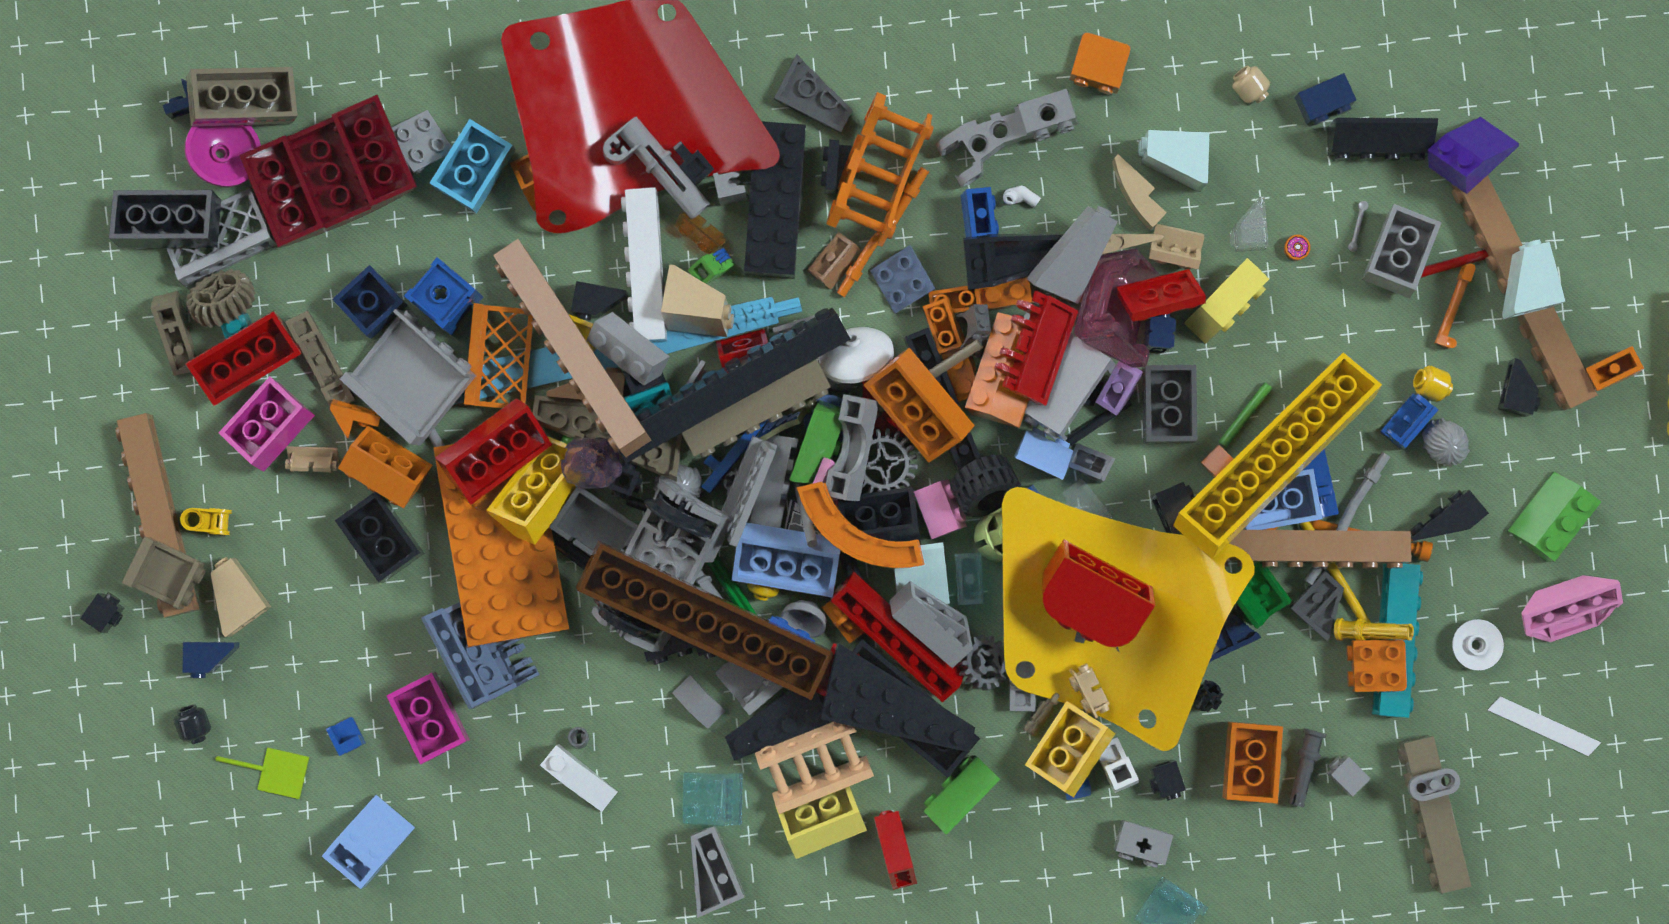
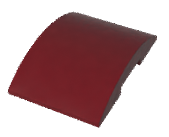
M378 95L332 114L331 118L288 137L284 135L239 155L278 248L315 237L357 220L417 188Z

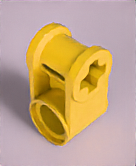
M188 508L181 514L180 522L186 530L207 532V534L230 535L228 520L232 510ZM192 513H197L200 517V521L195 527H192L188 522V518Z

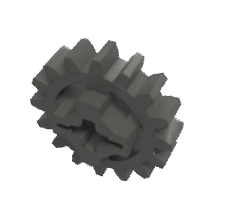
M985 634L972 637L973 649L961 662L957 663V666L963 668L959 675H966L965 683H973V689L982 688V691L999 687V683L1006 680L1003 675L1006 673L1004 650L1000 649L1002 642L994 643V636L986 637ZM978 646L985 647L986 650H984L983 648L979 649ZM982 675H983L984 677H987V676H988L989 679L981 678V676H982Z

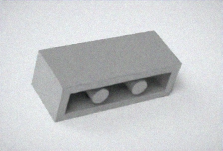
M613 312L594 322L586 340L642 385L661 376L670 357Z

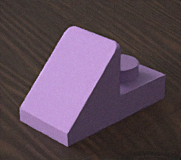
M1124 359L1119 360L1096 403L1117 416L1137 388L1135 386L1143 371Z

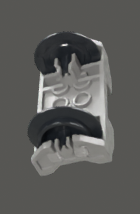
M661 479L657 485L658 490L654 497L646 498L644 501L648 509L625 553L693 585L704 563L714 561L725 540L732 517L700 501L676 482ZM707 520L718 524L714 533L705 525ZM594 599L597 606H594L591 613L603 626H610L609 629L611 631L616 630L619 636H624L626 641L651 652L662 651L666 643L673 636L665 631H662L657 637L648 635V633L658 634L661 630Z

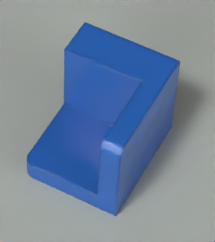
M353 717L326 728L339 756L366 744Z

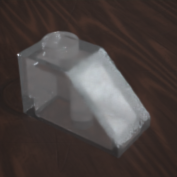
M1265 196L1259 197L1233 226V231L1229 232L1230 245L1234 246L1235 252L1265 250L1269 247Z

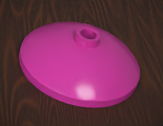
M250 125L192 126L185 140V156L192 171L203 181L218 187H233L249 179L239 155L257 148L261 144L256 132ZM216 152H222L224 158H218Z

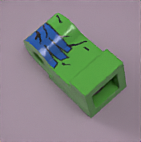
M722 248L714 254L702 256L688 271L695 278L705 284H709L726 274L736 264L727 251ZM698 268L704 270L708 277L705 279L701 277Z

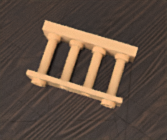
M831 722L774 746H766L761 751L755 753L760 770L768 767L778 791L773 792L772 796L779 814L874 777L867 756L858 757L850 738V734L856 732L854 726ZM840 739L849 762L835 767L826 744ZM816 748L825 772L811 777L802 753ZM789 758H793L802 780L791 786H787L778 765L779 762Z

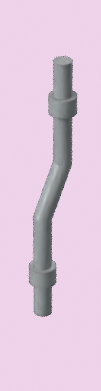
M1381 452L1372 468L1367 469L1363 475V482L1345 509L1336 529L1337 531H1347L1358 506L1373 483L1376 484L1382 476L1380 473L1390 459V456ZM1311 567L1303 580L1312 585L1322 569L1325 570L1326 568Z

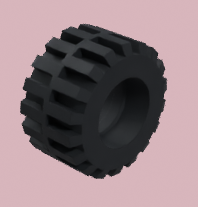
M989 455L976 459L961 468L955 474V477L952 478L950 487L963 513L968 517L976 518L987 516L1002 508L1006 492L1012 488L1021 487V484L1006 457H1003V455Z

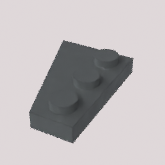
M796 54L774 100L842 133L853 110Z

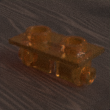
M685 212L681 213L675 226L683 236L693 240L703 252L714 254L726 242V239L723 237L724 234L710 224L705 230L702 228L707 221L702 216L698 215L691 220Z

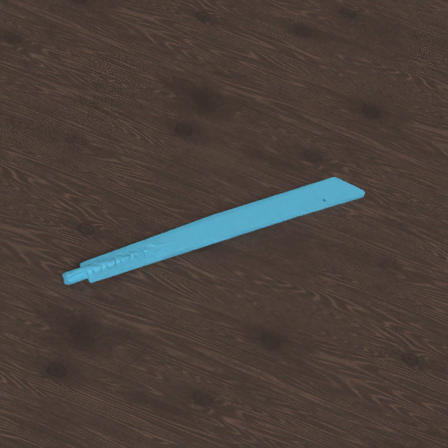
M772 297L731 306V314H734V324L732 329H728L727 337L779 323V317L802 312L799 297L774 303ZM667 330V341L652 343L666 354L727 337ZM547 347L530 351L527 388L572 379V376L569 372L564 374L556 362L560 359L557 353L552 355ZM598 349L595 350L594 353L605 370L606 367H619ZM510 355L496 358V360L504 368L514 358ZM523 355V356L519 359V360L522 362L523 365H524V356H525V355ZM492 359L483 365L482 372L488 379H491L500 371ZM517 361L505 370L514 382L523 376V369ZM503 373L492 381V384L500 393L512 385ZM483 376L481 380V386L487 382L483 378ZM522 380L517 383L520 389L522 388ZM489 384L480 391V399L498 395ZM513 387L506 393L517 391V389ZM465 391L453 405L464 403Z

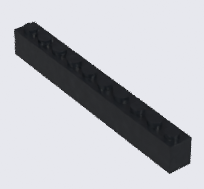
M833 307L818 311L814 318L807 322L800 321L796 323L792 330L787 333L774 335L770 338L769 343L751 348L747 351V355L740 359L733 358L725 363V367L720 370L709 371L702 376L700 381L694 384L692 382L680 388V392L672 396L666 395L660 398L653 407L649 409L645 407L637 411L635 416L651 441L627 457L619 451L625 463L634 460L851 340Z

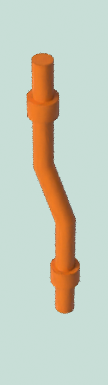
M920 167L912 182L907 183L903 190L905 193L899 201L895 214L894 225L898 223L912 199H916L921 190L919 188L929 173L926 169ZM876 232L870 238L854 265L849 266L845 273L847 276L837 290V293L841 296L846 297L854 282L859 281L863 274L861 272L878 246L880 232Z

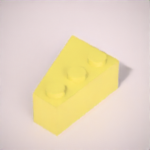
M1247 258L1206 300V304H1202L1184 324L1206 344L1220 330L1225 333L1235 323L1232 319L1237 313L1241 316L1251 306L1248 301L1252 297L1256 300L1266 290L1263 285L1269 278Z

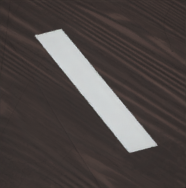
M1499 697L1488 709V711L1587 756L1601 744L1597 740L1503 697Z

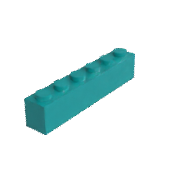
M1383 564L1379 623L1412 624L1414 635L1412 640H1403L1406 649L1407 687L1404 691H1375L1372 714L1409 718L1410 713L1413 711L1414 700L1411 697V688L1414 687L1416 680L1415 672H1413V662L1416 661L1418 653L1417 647H1415V636L1419 634L1417 611L1421 608V597L1418 596L1419 586L1423 582V572L1420 571L1421 565L1403 564V568H1387V564Z

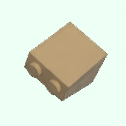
M669 265L661 314L667 330L727 337L728 329L733 328L734 314H731V305H728L726 296L677 266Z

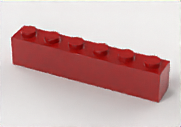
M855 572L837 587L830 601L942 703L960 688L964 676L959 675L962 670L957 665L953 668L950 667L901 623H898L892 617L891 605Z

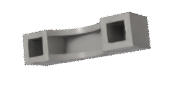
M843 395L839 421L842 424L844 434L843 445L837 462L828 470L826 480L831 497L849 501H860L879 405L876 400Z

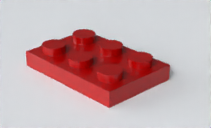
M1190 269L1117 287V296L1133 322L1206 304V295Z

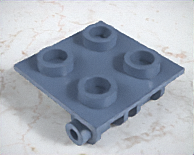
M911 245L870 270L895 314L936 289Z

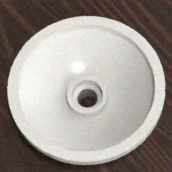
M855 327L846 329L851 340L818 358L824 373L829 379L840 383H858L869 380L893 359L894 348L891 339L884 332L869 327Z

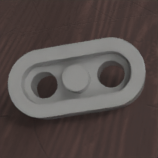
M1441 768L1412 777L1408 783V792L1415 800H1431L1456 792L1460 786V778L1454 770ZM1444 776L1449 778V783L1446 786H1443L1441 783V779ZM1419 783H1423L1424 790L1419 793L1416 787Z

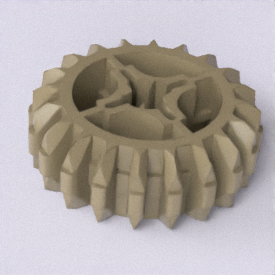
M229 269L226 272L220 270L216 274L212 272L211 276L203 277L204 280L196 282V287L191 288L190 294L186 296L188 300L186 302L187 309L196 323H200L202 327L208 325L212 328L215 325L221 327L224 323L230 324L234 319L239 320L238 317L246 314V309L252 307L256 293L252 282L245 273H241L240 270L233 271Z

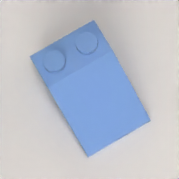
M1033 427L1032 431L1026 429L1014 457L1063 480L1073 450L1069 449L1070 443L1059 438L1053 442L1045 438L1046 434Z
M1314 470L1301 471L1245 527L1246 530H1263L1322 519Z

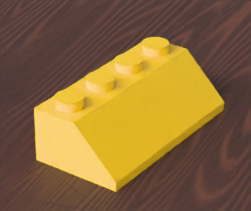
M549 436L547 437L552 446L516 471L486 510L489 515L514 536L534 545L557 517L576 487L580 486L593 470L585 451Z

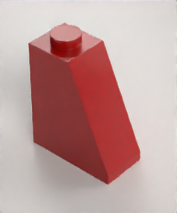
M887 810L881 812L879 816L874 817L892 889L915 885L917 880L899 811Z

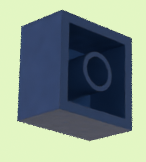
M371 265L367 266L332 299L370 339L397 316L393 312L395 309L403 311L408 306L401 296Z

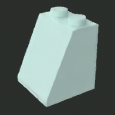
M1148 130L1138 143V157H1142V164L1196 191H1202L1208 183L1209 132Z
M1540 240L1525 243V245L1519 247L1520 251L1512 255L1502 312L1503 320L1551 308L1565 302L1550 242L1541 244Z
M943 542L920 545L925 565L910 568H893L896 593L911 581L944 603L950 604Z

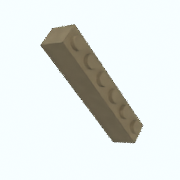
M816 359L682 432L693 456L695 457L700 454L703 458L715 452L714 446L720 443L727 446L737 441L736 435L743 431L748 435L761 428L759 423L767 419L769 423H772L783 417L781 412L789 408L793 412L805 406L804 400L812 396L817 400L827 395V389L831 387V384L819 360Z
M1427 735L1399 742L1400 749H1397L1400 763L1405 765L1406 774L1403 776L1407 789L1412 777L1442 768L1434 736ZM1443 777L1441 779V783L1443 786H1446L1445 779ZM1419 783L1416 787L1419 793L1424 790L1423 783ZM1449 795L1427 801L1410 799L1412 812L1414 814L1417 813L1419 823L1416 824L1417 833L1420 839L1423 838L1425 848L1422 849L1423 857L1426 864H1430L1432 872L1428 875L1431 887L1433 889L1436 888V891L1441 894L1472 887Z

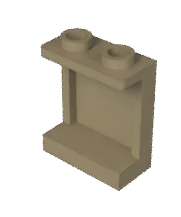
M144 536L122 583L171 604L176 609H184L185 606H189L194 597L192 590L195 584H199L205 574L203 569L205 563L158 540Z

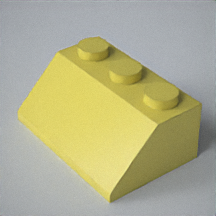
M850 786L781 814L778 813L787 841L796 859L867 831Z

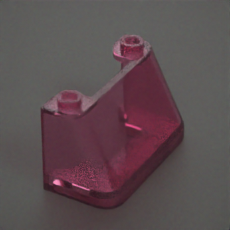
M1137 248L1101 255L1085 288L1074 331L1076 337L1081 342L1132 368L1147 366L1149 350L1143 344H1136L1141 321L1133 322L1117 296V287L1161 276Z

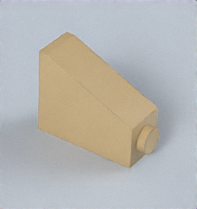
M225 557L214 565L216 569L210 574L222 634L225 637H232L269 610L271 605L237 558L228 559Z

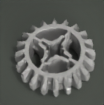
M876 429L877 437H872L871 445L877 444L878 455L874 460L867 462L866 470H879L884 483L872 480L865 473L862 488L869 484L868 493H872L874 487L878 488V492L882 491V489L891 490L893 487L900 489V483L908 487L910 484L905 480L906 476L911 479L915 478V475L909 472V469H917L918 465L910 464V460H915L918 456L917 454L909 455L908 452L914 449V445H910L907 448L904 446L908 441L907 437H904L901 442L897 440L900 432L896 431L893 438L889 436L890 429H886L885 436H881L880 429ZM884 442L896 445L903 455H889L886 452ZM881 449L883 450V456L887 460H897L891 462V465H887L889 467L886 469L887 476L881 465H870L880 460ZM905 463L901 476L891 482V467Z

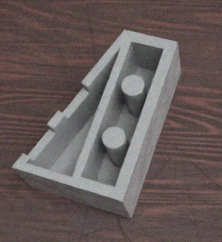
M909 581L890 599L892 617L950 667L953 668L973 649L967 617L913 582Z
M716 824L691 835V849L698 918L744 898L745 892Z

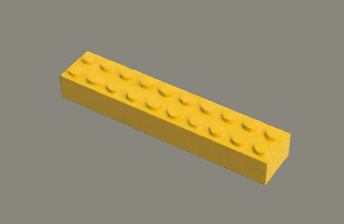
M1343 352L1178 513L1173 526L1213 560L1375 399L1382 384Z

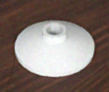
M1479 619L1470 620L1462 624L1456 630L1452 641V649L1456 659L1464 667L1471 670H1485L1494 666L1501 658L1504 648L1503 638L1497 627L1488 621ZM1474 640L1480 643V647L1477 650L1472 648Z

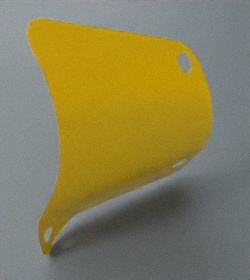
M1015 487L1008 490L1002 502L1004 660L1008 677L1017 688L1025 692L1049 699L1057 692L1059 694L1057 701L1062 703L1068 701L1077 708L1084 710L1080 703L1083 700L1080 691L1075 692L1069 681V678L1072 677L1069 670L1072 669L1077 673L1079 672L1078 667L1088 664L1089 667H1092L1099 684L1091 687L1092 691L1101 687L1110 703L1108 705L1110 709L1104 713H1100L1099 710L1096 711L1097 716L1118 725L1161 751L1173 749L1178 744L1223 625L1233 606L1254 575L1255 566L1250 555L1238 546L1228 544L1212 560L1184 535L1155 531L1102 517L1055 501L1027 488ZM1063 539L1153 587L1154 609L1137 636L1130 643L1118 647L1119 651L1116 649L1117 647H1107L1096 641L1090 642L1085 640L1084 643L1074 641L1077 631L1072 628L1071 630L1063 628L1045 610L1042 575ZM1230 557L1238 558L1242 562L1241 571L1236 574L1228 573L1224 566L1226 560ZM1022 661L1031 662L1035 667L1033 676L1030 678L1019 677L1016 673L1018 663ZM1144 709L1151 710L1156 716V724L1152 728H1145L1139 721V713Z

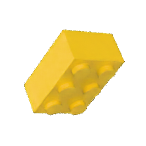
M1066 701L1025 766L1074 798L1116 733Z

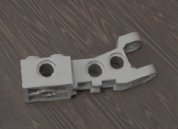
M1064 89L1020 103L1017 107H1014L1015 113L1002 116L998 112L990 115L991 120L978 124L976 120L967 122L940 139L935 144V147L941 156L947 155L965 144L975 159L972 167L958 176L955 175V179L961 188L984 175L983 162L1006 145L1028 138L1035 139L1036 142L1050 138V133L1059 131L1060 134L1073 131L1074 126L1079 124L1068 90ZM1047 113H1055L1051 121L1043 120ZM999 126L1007 128V135L1003 138L995 137L994 132ZM978 140L986 142V147L981 152H976L973 149L974 143Z

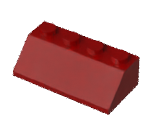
M272 311L188 361L186 366L212 405L215 406L299 356L301 348L296 344L287 325L275 311Z
M516 398L436 456L435 459L453 485L467 502L472 505L552 446V443L528 405Z

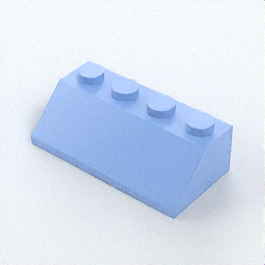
M746 523L736 547L732 581L832 597L841 550L830 543L823 535L816 534L817 546L811 548L807 545L804 532Z

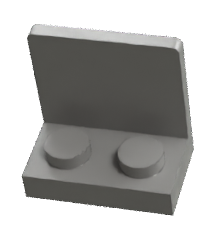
M729 661L715 672L717 677L740 702L748 715H751L782 688V686Z

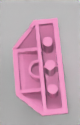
M1582 575L1536 591L1521 613L1525 634L1529 637L1533 636L1540 640L1553 642L1599 626L1611 615L1616 607L1618 608L1623 604L1620 582L1614 579Z

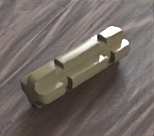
M1057 692L1051 699L1046 698L1045 701L1042 700L1031 715L1032 720H1028L1023 728L1027 733L1036 736L1041 728L1039 726L1044 725L1054 710V704L1057 706L1059 703L1057 701L1059 698Z

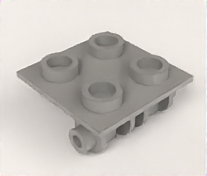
M428 110L392 127L406 162L413 173H422L425 170L424 167L447 156L452 148Z

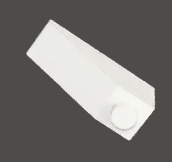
M560 744L553 748L540 765L557 780L601 812L618 793V791Z

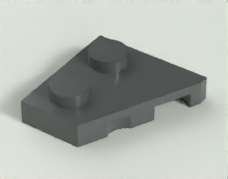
M1323 570L1314 583L1299 596L1290 608L1328 641L1344 587Z

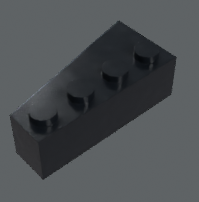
M789 690L726 735L725 739L734 761L758 752L766 746L776 745L829 724V721L820 719L823 704L819 694L815 692L812 700Z

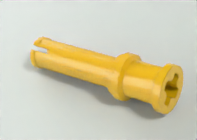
M1337 618L1334 624V636L1338 641H1342L1344 638L1366 640L1367 638L1412 640L1414 635L1412 624L1370 623L1364 619L1345 621L1343 618Z

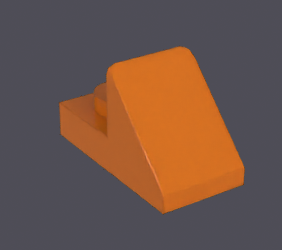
M333 399L331 402L330 410L347 439L349 438L353 421H358V425L362 427L370 426L373 428V426H379L381 417L374 410Z

